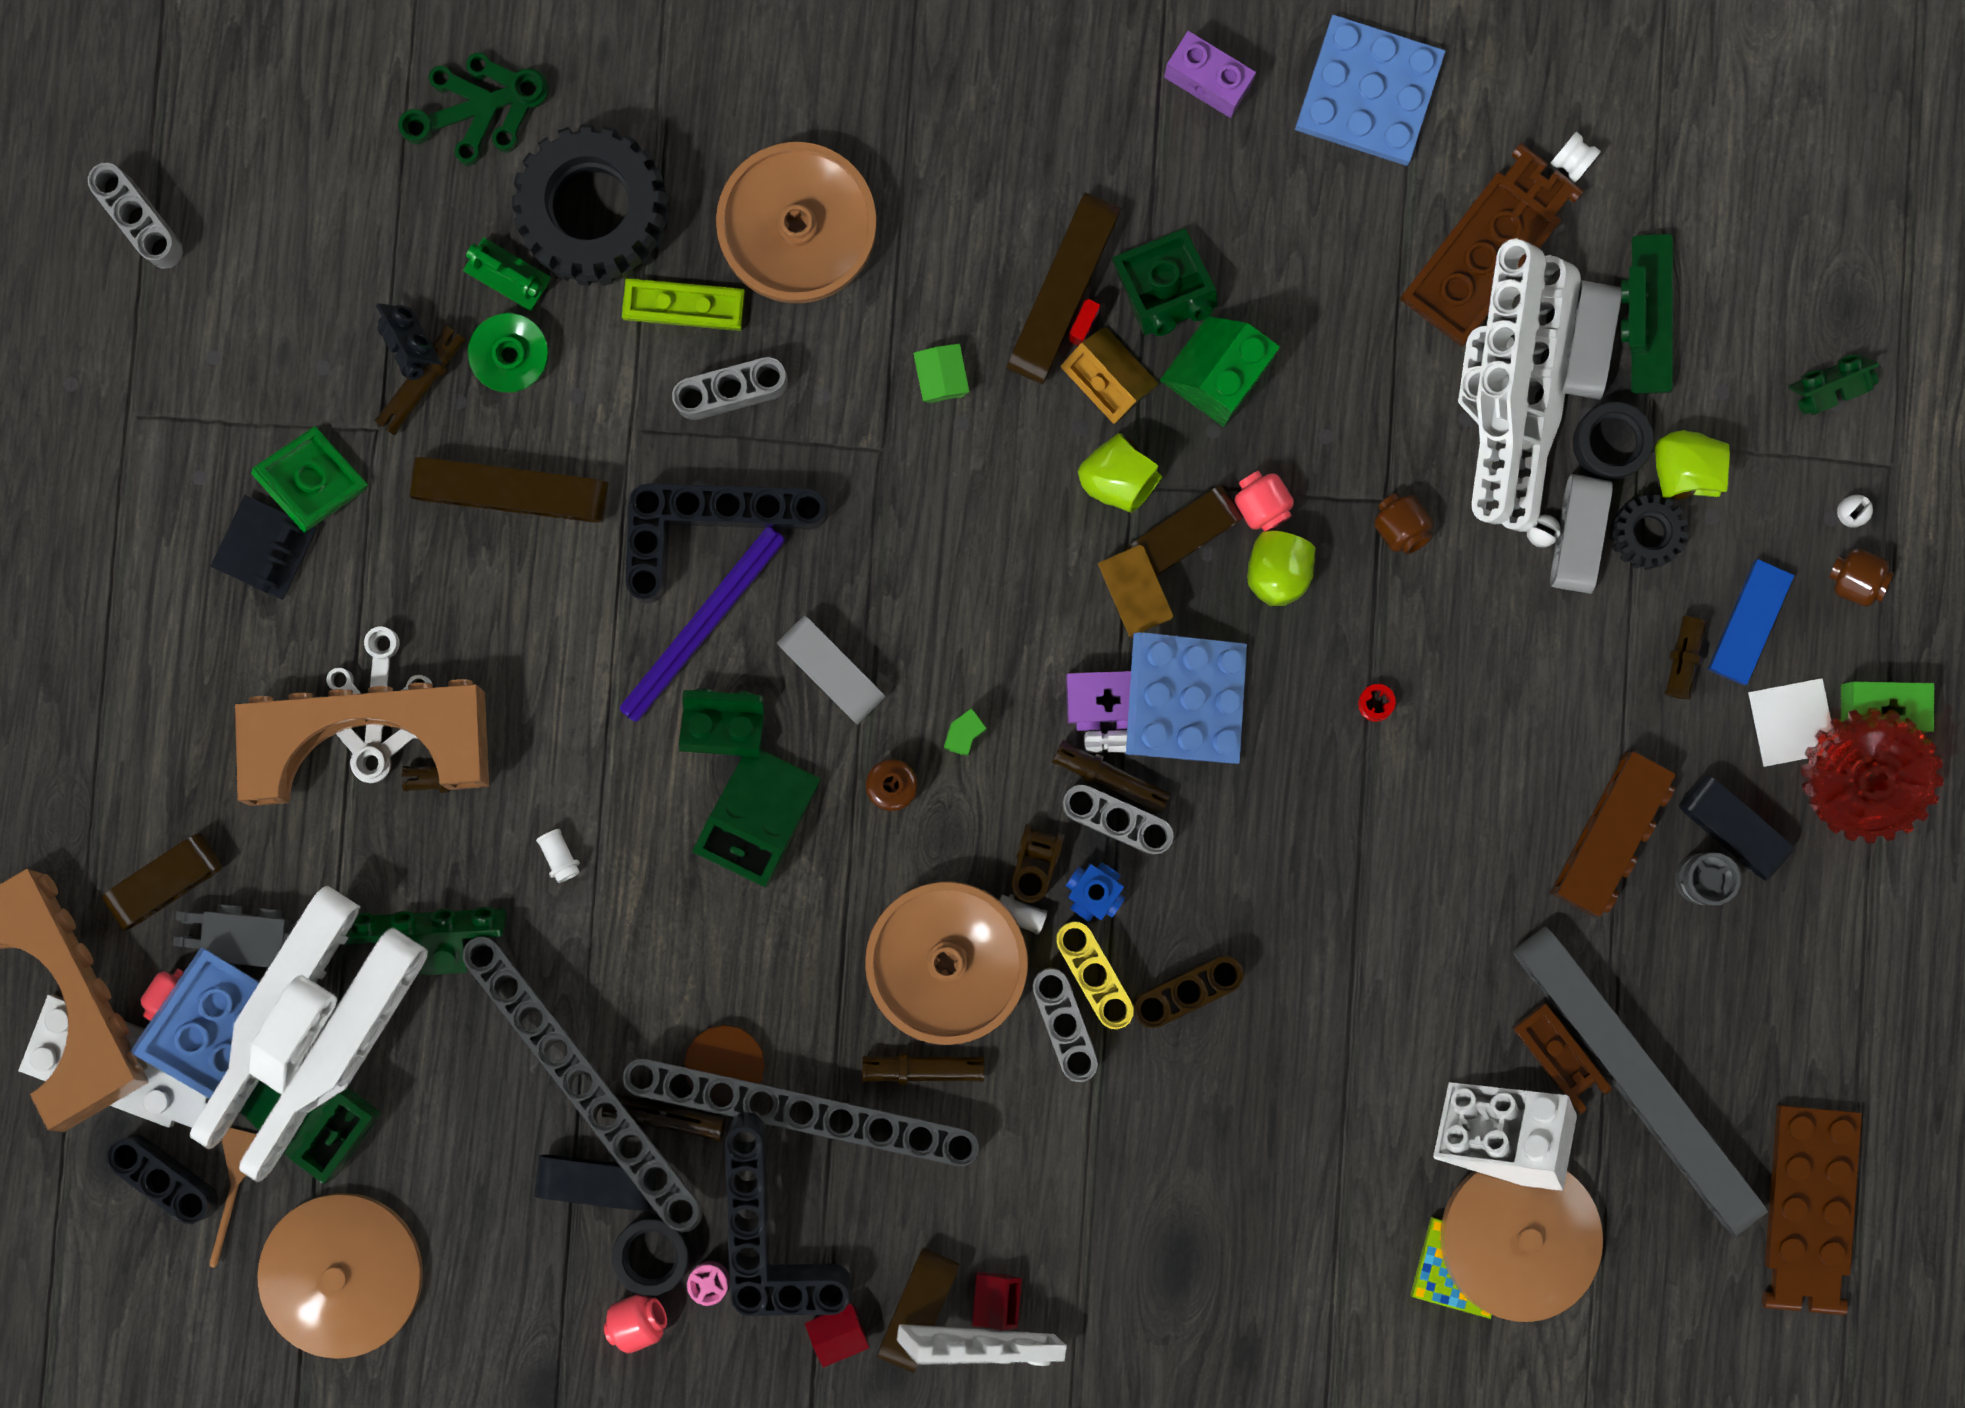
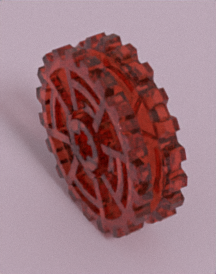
M1869 708L1866 715H1860L1857 710L1849 711L1847 720L1841 721L1836 717L1830 721L1831 729L1828 732L1819 730L1815 735L1818 740L1816 747H1807L1805 755L1810 761L1808 764L1801 765V774L1803 777L1808 778V781L1802 784L1803 792L1805 795H1809L1810 800L1808 803L1820 820L1827 822L1828 828L1835 834L1843 830L1847 840L1855 841L1858 836H1863V840L1866 843H1875L1878 836H1883L1886 841L1894 840L1895 833L1899 830L1908 834L1914 830L1912 823L1916 819L1924 821L1929 816L1925 810L1927 806L1936 805L1939 800V796L1934 791L1935 788L1943 786L1944 778L1936 773L1938 769L1943 767L1941 758L1934 755V751L1937 748L1927 738L1925 733L1916 727L1917 725L1908 717L1901 720L1900 715L1896 711L1889 709L1885 715H1881L1878 708Z

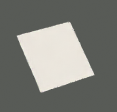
M1823 678L1748 692L1764 767L1838 753Z

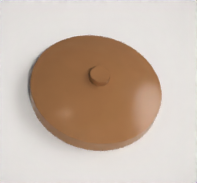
M787 142L769 146L758 151L742 162L732 173L719 199L716 229L719 244L727 263L745 285L772 300L786 303H808L834 295L849 285L859 275L874 247L877 217L873 197L866 181L847 159L833 150L820 145L805 142Z
M941 881L916 887L901 895L886 908L874 925L869 937L865 956V969L869 989L874 1001L884 1016L894 1026L907 1035L924 1042L953 1045L973 1041L990 1033L1010 1015L1024 990L1028 972V953L1025 938L1018 922L1001 901L976 886L955 881Z
M1473 1171L1458 1185L1447 1203L1442 1218L1440 1242L1448 1274L1466 1299L1493 1316L1517 1322H1532L1548 1319L1560 1314L1584 1295L1594 1280L1600 1265L1603 1250V1232L1599 1213L1590 1194L1568 1171L1563 1191L1522 1186Z
M352 1193L323 1195L309 1200L290 1211L270 1233L261 1252L258 1266L259 1296L265 1313L275 1329L295 1347L316 1356L335 1359L366 1354L377 1349L395 1336L404 1327L415 1310L423 1281L421 1253L413 1233L403 1219L385 1204L370 1197Z

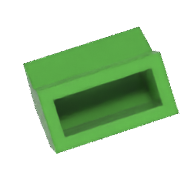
M960 344L938 346L913 353L924 402L932 404L948 399L962 398L969 393Z
M972 708L951 723L944 750L969 756L973 741L987 731V728Z

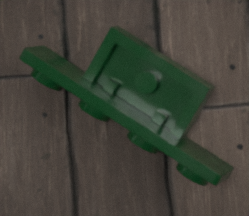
M1671 234L1637 235L1632 238V267H1629V279H1622L1621 283L1622 303H1629V318H1623L1621 321L1622 343L1629 342L1632 354L1631 390L1633 394L1671 393L1673 390V237Z
M480 907L475 910L466 911L440 909L427 913L400 911L387 915L360 913L345 935L348 939L344 945L377 943L386 931L394 928L428 950L426 961L417 975L467 973L468 968L463 961L466 938L502 936L507 913L506 909H493L491 907Z

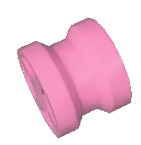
M710 1260L698 1264L689 1275L687 1281L690 1297L696 1303L704 1306L720 1302L729 1289L730 1274L720 1262Z

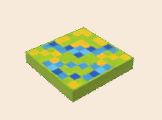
M1431 1217L1410 1295L1417 1299L1491 1319V1314L1472 1304L1453 1283L1446 1269L1441 1251L1440 1235L1442 1220Z

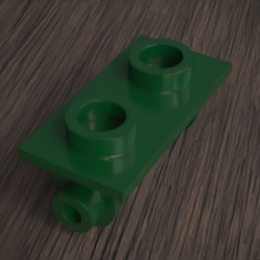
M1860 354L1848 355L1837 361L1838 365L1826 370L1818 369L1803 374L1800 381L1790 384L1788 387L1790 390L1802 395L1803 399L1798 400V407L1803 415L1810 413L1814 416L1839 405L1836 390L1840 389L1844 401L1872 391L1873 386L1878 384V377L1872 369L1879 367V363Z

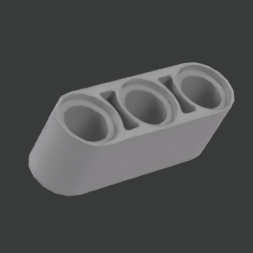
M100 163L94 166L88 176V186L91 192L139 254L156 267L162 269L177 265L183 255V246L180 240L135 182L114 164ZM118 177L119 183L117 188L110 193H105V185L108 180ZM137 208H142L143 214L141 219L134 224H129L130 213ZM160 239H166L167 246L163 253L153 255L152 249L154 244Z
M1581 280L1578 305L1575 312L1576 319H1574L1573 340L1568 351L1570 356L1567 358V376L1561 391L1562 393L1598 400L1602 398L1606 387L1621 303V287Z
M771 357L760 358L686 378L678 382L674 387L672 400L683 417L690 420H699L776 399L786 391L788 376L783 365L777 359ZM772 369L780 374L778 383L772 387H763L759 384V377L766 370ZM728 380H736L741 383L740 392L733 398H726L720 394L721 386ZM691 390L701 392L702 401L697 407L686 408L682 405L683 396Z
M1570 474L1565 488L1559 522L1561 534L1556 541L1551 568V587L1592 594L1594 591L1612 496V481Z
M805 615L776 642L857 725L886 698Z
M1085 785L1074 786L1063 797L1062 806L1067 817L1142 852L1152 855L1160 854L1168 850L1172 845L1174 835L1169 823L1092 787ZM1076 792H1084L1091 798L1092 807L1085 815L1075 814L1070 808V798ZM1115 808L1125 811L1129 819L1127 827L1119 832L1110 829L1106 822L1107 814ZM1153 824L1160 826L1165 832V840L1158 848L1149 847L1143 838L1145 829Z
M1051 967L1044 968L1033 979V993L1061 1069L1065 1076L1072 1081H1087L1093 1077L1097 1070V1057L1069 981L1060 970ZM1047 975L1057 976L1062 981L1061 992L1055 997H1045L1039 991L1040 981ZM1067 1013L1076 1019V1027L1069 1035H1059L1053 1028L1054 1020L1058 1015ZM1080 1051L1090 1057V1065L1086 1071L1077 1074L1069 1070L1067 1061L1071 1054Z

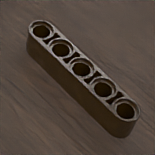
M1085 192L1006 369L1042 385L1044 384L1122 208Z
M414 457L409 498L425 502L603 523L608 482L585 477Z

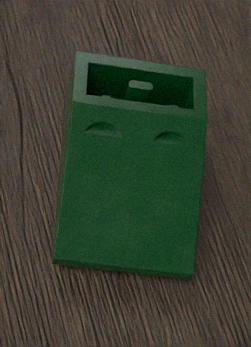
M760 750V757L742 756L713 808L692 852L764 888L769 887L821 779L763 750Z
M259 1081L240 1110V1113L260 1131L282 1094ZM347 1087L344 1091L336 1094L306 1115L283 1154L322 1184H325L337 1177L382 1112Z

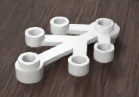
M382 626L372 628L364 639L365 649L373 657L370 687L388 685L390 658L397 653L400 645L397 634L393 630ZM387 636L390 640V647L385 651H380L377 646L378 640L381 637ZM334 668L328 673L326 680L330 689L352 690L353 695L361 694L353 684L354 679L350 671L343 668ZM338 673H344L346 683L338 688L334 684V677ZM414 675L409 678L406 687L402 690H408L409 684H413L420 679L425 683L432 684V682L426 676ZM366 725L365 741L352 728L336 733L352 753L350 765L353 774L359 780L366 783H376L383 780L391 770V757L412 739L418 738L400 729L382 743L383 725ZM374 755L378 759V766L375 770L370 771L365 763L369 756Z

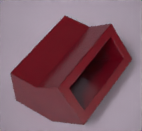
M976 1272L972 1327L991 1328L1001 1331L1018 1329L1022 1278L998 1273Z
M851 1303L838 1314L822 1315L804 1323L822 1368L869 1349L868 1337L857 1310Z

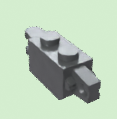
M218 904L217 911H207L204 913L177 911L176 921L185 924L203 923L201 938H194L188 935L174 936L173 946L197 949L203 947L230 964L270 967L296 924H294V919L282 918L283 910L258 908L257 915L242 914L243 906Z

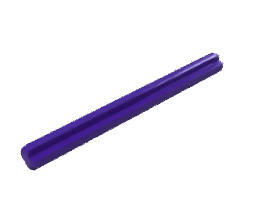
M771 527L764 529L620 705V710L625 716L634 722L642 718L784 544L785 539L779 532Z

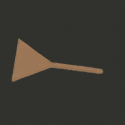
M229 1128L222 1138L231 1185L209 1263L213 1268L218 1265L239 1184L247 1176L239 1170V1166L245 1153L257 1136L255 1133Z

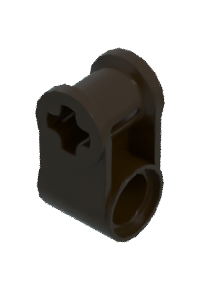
M1025 824L1016 857L1018 860L1011 886L1013 894L1019 901L1032 904L1045 896L1053 869L1057 865L1065 834L1058 833L1055 836L1033 830L1032 825ZM1031 843L1043 845V846L1049 847V849H1045V848H1041V847H1038V846H1034V845H1032ZM1033 874L1040 879L1041 890L1037 895L1026 896L1020 891L1018 883L1023 875Z

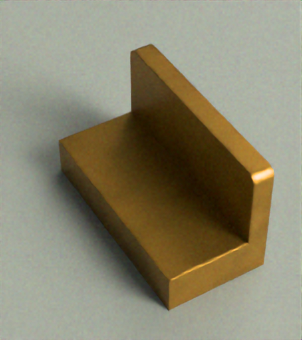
M1103 327L1083 341L1060 366L1113 424L1121 420L1140 399L1158 385L1157 381L1106 327Z
M1142 545L1133 547L1098 563L1130 639L1133 638L1134 633H1145L1146 630L1173 618L1171 609Z

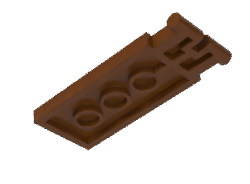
M1522 143L1511 154L1517 160L1505 176L1497 172L1399 298L1461 347L1466 344L1471 332L1478 328L1489 314L1496 257L1503 243L1511 239H1520L1540 248L1561 221L1556 216V213L1567 199L1575 203L1584 191L1558 170H1555L1548 180L1543 177L1541 172L1548 163ZM1526 253L1519 259L1518 269L1525 263Z
M1777 1105L1765 1266L1773 1270L1771 1292H1764L1762 1296L1763 1308L1801 1311L1803 1296H1807L1809 1312L1835 1315L1847 1314V1300L1840 1298L1842 1275L1850 1276L1862 1113Z

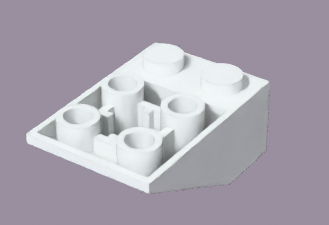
M1449 1082L1433 1157L1443 1162L1522 1186L1563 1191L1577 1115L1568 1095Z

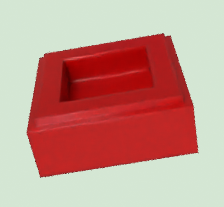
M1090 299L1084 301L1069 333L1070 343L1079 346L1087 339L1099 314L1100 304Z

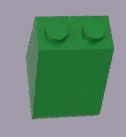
M1209 316L1204 319L1160 381L1224 427L1269 367L1280 346L1246 322Z

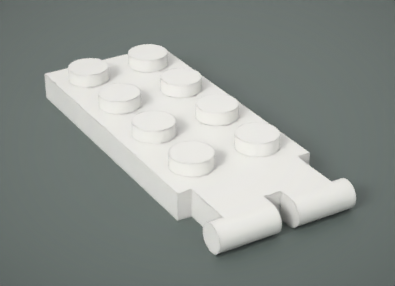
M54 994L47 996L18 1070L19 1072L47 1081L58 1066L66 1045L68 1032V1015L64 998ZM126 1022L129 1029V1034L126 1037L133 1048L145 1029ZM146 1062L147 1069L144 1070V1073L149 1083L110 1105L168 1128L173 1127L175 1122L192 1128L208 1103L209 1098Z

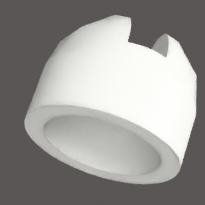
M1855 494L1844 498L1839 503L1837 514L1844 525L1859 527L1871 519L1873 506L1868 498ZM1862 503L1864 509L1853 519L1850 514Z
M1539 515L1537 523L1527 531V537L1537 547H1548L1559 539L1561 527L1553 516ZM1540 523L1554 530V535L1552 536L1536 528L1537 524Z

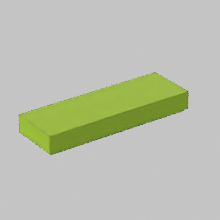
M626 278L622 319L742 331L745 290Z

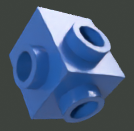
M1103 862L1097 868L1092 864H1088L1085 870L1078 866L1065 885L1071 890L1067 898L1073 901L1069 909L1088 922L1091 921L1093 916L1102 920L1107 914L1112 918L1125 900V897L1120 894L1124 886L1117 882L1121 875ZM1094 884L1101 885L1104 890L1103 897L1099 900L1091 899L1088 894L1089 888Z

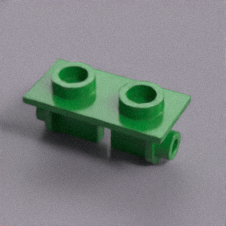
M484 237L479 245L473 243L466 253V257L470 260L463 269V272L529 311H532L551 280V277Z

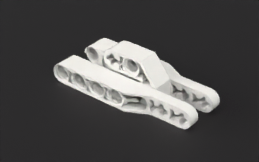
M1520 239L1508 240L1498 250L1487 326L1476 328L1468 336L1458 403L1479 425L1480 446L1472 496V511L1474 515L1481 521L1491 524H1503L1506 528L1523 532L1534 527L1538 521L1547 457L1562 419L1565 393L1561 391L1567 376V358L1570 356L1568 351L1573 340L1574 319H1576L1575 312L1578 305L1581 275L1578 268L1559 257L1545 256L1538 247ZM1526 253V261L1518 269L1519 259ZM1560 269L1559 279L1556 283L1552 284L1553 274ZM1521 294L1520 303L1516 308L1512 309L1514 298ZM1555 309L1554 318L1550 323L1546 324L1548 313ZM1549 348L1548 359L1541 364V355L1544 350ZM1543 387V397L1540 402L1535 403V395ZM1497 442L1506 444L1505 448L1499 451L1496 450ZM1523 451L1531 452V457L1523 459ZM1499 459L1505 461L1504 468L1492 469L1493 461L1496 462ZM1525 467L1531 469L1530 477L1526 476L1523 479L1518 477L1519 470H1523ZM1491 482L1500 484V488L1494 491L1490 490ZM1517 490L1526 492V496L1520 499L1516 498ZM1499 501L1498 509H1492V511L1486 509L1487 502ZM1520 507L1525 509L1524 516L1512 517L1513 509H1519Z
M324 886L315 894L236 1019L233 1029L229 1069L194 1123L190 1133L192 1139L207 1149H211L225 1136L259 1080L282 1094L245 1153L239 1166L241 1172L256 1182L266 1178L275 1167L306 1115L348 1087L428 956L427 949L396 929L391 928L386 931L375 945L303 1061L304 1056L328 1020L337 1002V997L317 985L316 982L318 979H323L327 972L324 969L339 945L346 943L348 937L345 935L354 923L360 909L359 905L329 886Z

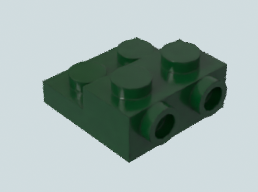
M1186 228L1112 257L1115 271L1126 291L1129 305L1144 336L1154 333L1155 336L1167 335L1175 329L1176 323L1191 318L1192 321L1204 320L1212 314L1213 308L1218 307L1214 284Z

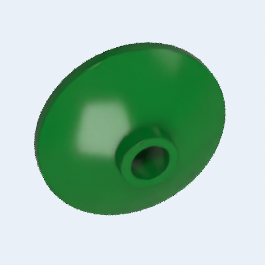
M502 313L486 319L475 329L469 341L468 360L472 372L486 387L497 392L514 393L530 387L541 377L548 361V345L544 334L533 321L519 314ZM509 349L517 351V358L513 362H506L504 360V353Z

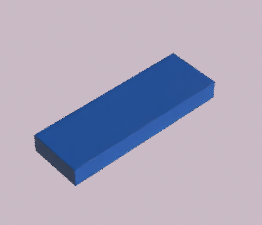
M1759 559L1754 560L1707 670L1743 686L1748 684L1794 575Z

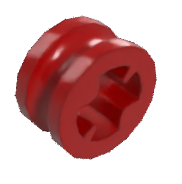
M1372 684L1366 687L1358 700V708L1362 716L1373 722L1388 718L1396 705L1394 693L1390 688L1382 684ZM1372 692L1380 693L1379 698L1384 695L1387 699V703L1382 707V713H1374L1375 708L1369 710L1366 705L1372 698Z

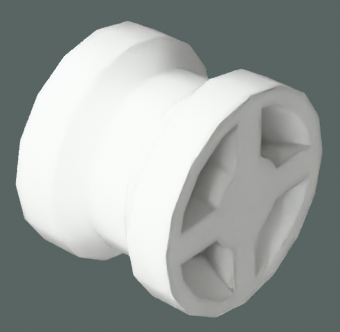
M1575 132L1551 164L1556 168H1564L1569 173V178L1576 183L1601 151L1595 146H1587L1583 142V137L1578 132Z

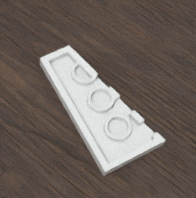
M899 1324L897 1341L917 1364L990 1362L1008 1364L1011 1362H1027L1037 1366H1048L1050 1362L1064 1361L1066 1344L1055 1334Z

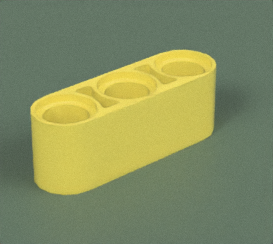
M1070 921L1064 923L1056 934L1057 947L1095 1014L1103 1025L1110 1029L1125 1027L1133 1017L1134 1008L1090 929L1080 922ZM1071 928H1079L1085 934V944L1080 950L1070 951L1063 944V936ZM1093 963L1102 965L1106 972L1104 981L1097 986L1086 984L1083 978L1085 968ZM1111 999H1120L1125 1004L1126 1011L1120 1020L1110 1021L1104 1016L1103 1008Z

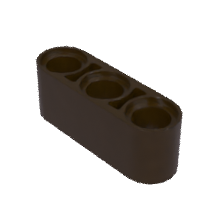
M1219 485L1135 540L1125 549L1129 550L1142 545L1157 577L1243 519V516L1223 486Z
M198 833L185 839L106 891L101 897L122 930L126 931L139 925L218 873L223 866L203 835Z
M1224 955L1213 957L1138 994L1133 1001L1134 1017L1145 1027H1161L1235 991L1243 982V968L1232 957ZM1224 962L1231 964L1235 972L1233 980L1227 985L1217 984L1213 976L1216 966ZM1192 980L1197 984L1199 990L1196 999L1188 1003L1180 1001L1177 996L1178 986L1183 981ZM1148 998H1157L1162 1004V1013L1154 1020H1146L1140 1012L1143 1001Z
M925 1248L921 1249L880 1345L877 1358L912 1373L915 1372L918 1364L897 1341L899 1324L935 1326L960 1263Z

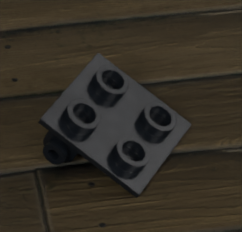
M244 495L210 567L249 584L260 591L284 600L317 528L312 527L304 533L288 514Z

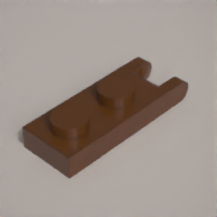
M1546 1003L1539 1005L1511 1027L1563 1095L1569 1096L1573 1108L1580 1115L1587 1109L1577 1096L1591 1085L1596 1083L1599 1090L1605 1095L1612 1091L1611 1086Z

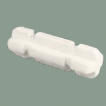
M1127 730L1107 731V734H1102V731H1088L1085 733L1084 745L1085 751L1088 753H1102V750H1107L1108 753L1126 752Z

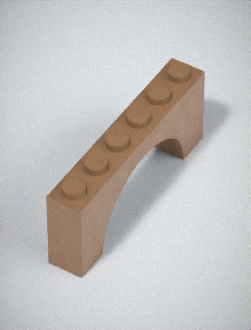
M451 680L448 682V687L433 688L431 683H413L408 685V690L393 691V688L389 686H375L368 688V693L354 695L352 690L338 689L329 691L328 697L313 698L311 693H292L288 695L289 700L274 701V698L270 696H254L249 698V703L235 704L238 801L249 806L290 803L291 787L295 774L306 756L317 745L332 735L346 729L365 725L390 726L415 735L426 746L433 757L439 775V784L448 790L489 787L485 691L476 684L473 685L472 680Z
M27 868L0 884V949L17 948L33 955L51 972L63 994L68 1015V1032L63 1055L48 1080L30 1095L47 1130L65 1132L149 1083L144 1073L147 1065L144 1060L131 1052L132 1047L126 1037L129 1034L128 1026L118 1013H114L108 1000L111 999V993L103 980L96 978L90 966L94 963L91 953L75 937L73 930L76 929L75 922L66 909H61L55 897L58 895V889L54 881L47 874Z

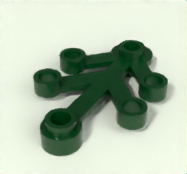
M473 53L466 61V68L470 75L478 80L488 77L506 87L489 92L453 75L445 66H436L429 73V82L432 87L440 93L450 91L469 101L429 115L418 109L407 110L399 118V131L409 143L422 144L431 137L433 131L474 117L464 139L456 144L454 150L455 156L461 164L472 166L480 159L479 145L497 109L512 104L503 126L495 129L492 134L493 144L500 152H512L517 147L518 138L516 133L528 109L542 105L547 99L549 85L541 72L526 68L514 73L490 62L483 53ZM476 61H485L486 66L481 72L473 71L472 67ZM439 74H447L448 81L445 84L438 85L435 83V79ZM527 84H534L536 91L534 94L527 96L523 94V88ZM416 123L424 125V130L419 135L411 134V128ZM502 134H510L512 139L509 144L503 146L498 143L499 137ZM465 147H473L474 154L472 157L465 159L461 157L462 150Z

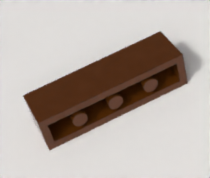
M1634 751L1625 752L1555 881L1550 894L1590 916L1601 917L1603 912L1608 913L1618 898L1619 892L1615 891L1621 877L1627 878L1636 865L1638 857L1634 853L1641 841L1646 842L1655 829L1657 822L1653 820L1656 811L1659 806L1665 807L1675 791V786L1671 783L1676 774Z

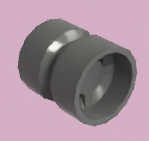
M1694 853L1685 857L1678 864L1675 872V885L1679 894L1686 901L1693 904L1722 905L1731 901L1738 893L1741 885V873L1737 864L1726 855L1721 853Z

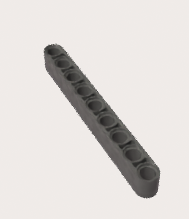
M1543 926L1516 947L1512 952L1517 961L1725 1229L1736 1238L1766 1215L1768 1211L1758 1196L1556 936L1547 927Z
M476 937L470 940L463 951V961L466 967L662 1220L670 1228L680 1232H688L696 1228L702 1218V1207L698 1200L508 956L489 938ZM483 948L492 949L494 954L492 962L486 967H477L475 964L476 954ZM508 979L516 980L518 983L517 993L509 999L501 998L499 995L500 985ZM535 1010L541 1011L543 1015L541 1025L535 1030H525L523 1020L527 1013ZM556 1042L566 1043V1057L560 1062H550L548 1058L550 1046ZM583 1073L590 1074L592 1078L590 1090L584 1094H575L572 1089L575 1077ZM605 1105L615 1106L617 1110L616 1121L610 1126H600L597 1121L598 1111ZM630 1137H638L642 1142V1151L634 1159H627L622 1154V1145ZM655 1169H663L668 1178L666 1186L660 1191H651L647 1186V1177ZM680 1201L689 1202L693 1208L691 1219L684 1224H677L672 1218V1209Z
M650 1059L634 1060L626 1066L623 1072L625 1087L630 1093L637 1096L735 1117L739 1113H754L750 1107L752 1096L757 1092H766L773 1099L771 1112L766 1115L754 1113L761 1118L764 1124L954 1166L971 1164L979 1152V1144L976 1137L971 1132L957 1127ZM640 1065L649 1067L654 1075L652 1084L646 1089H640L632 1082V1072ZM679 1074L688 1075L694 1084L692 1093L685 1098L676 1096L671 1089L673 1078ZM718 1083H726L733 1090L732 1102L725 1107L715 1105L711 1099V1090ZM799 1100L808 1102L813 1108L812 1119L805 1124H798L790 1117L791 1105ZM838 1109L848 1111L853 1118L851 1128L843 1133L834 1131L829 1124L831 1114ZM884 1118L891 1123L892 1133L887 1140L876 1141L870 1136L869 1126L875 1119ZM925 1127L930 1131L932 1140L926 1149L916 1150L910 1146L909 1135L914 1128ZM956 1136H965L970 1141L971 1150L965 1158L956 1159L949 1153V1143Z

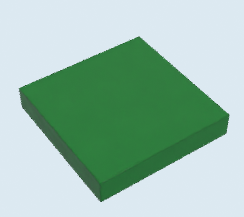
M316 426L254 466L251 472L253 477L304 533L366 491L368 486Z

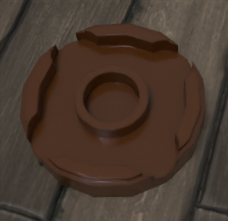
M725 1024L710 1027L695 1037L687 1049L684 1067L760 1084L763 1078L765 1061L762 1048L752 1035L741 1027ZM685 1075L687 1083L693 1090L694 1084L692 1079ZM718 1083L711 1090V1099L715 1105L727 1106L732 1102L733 1090L726 1083Z

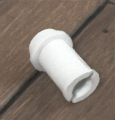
M555 829L540 836L536 841L540 845L552 870L549 873L550 877H555L557 882L561 883L580 873L577 867L580 862L573 859L563 839L561 830Z
M1010 894L1009 897L1001 895L999 901L1009 909L1019 926L1039 935L1047 916V910H1041L1015 900L1014 894Z

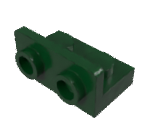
M706 688L683 691V714L679 736V752L760 757L765 716L763 696L754 695L747 691L736 693L714 692Z

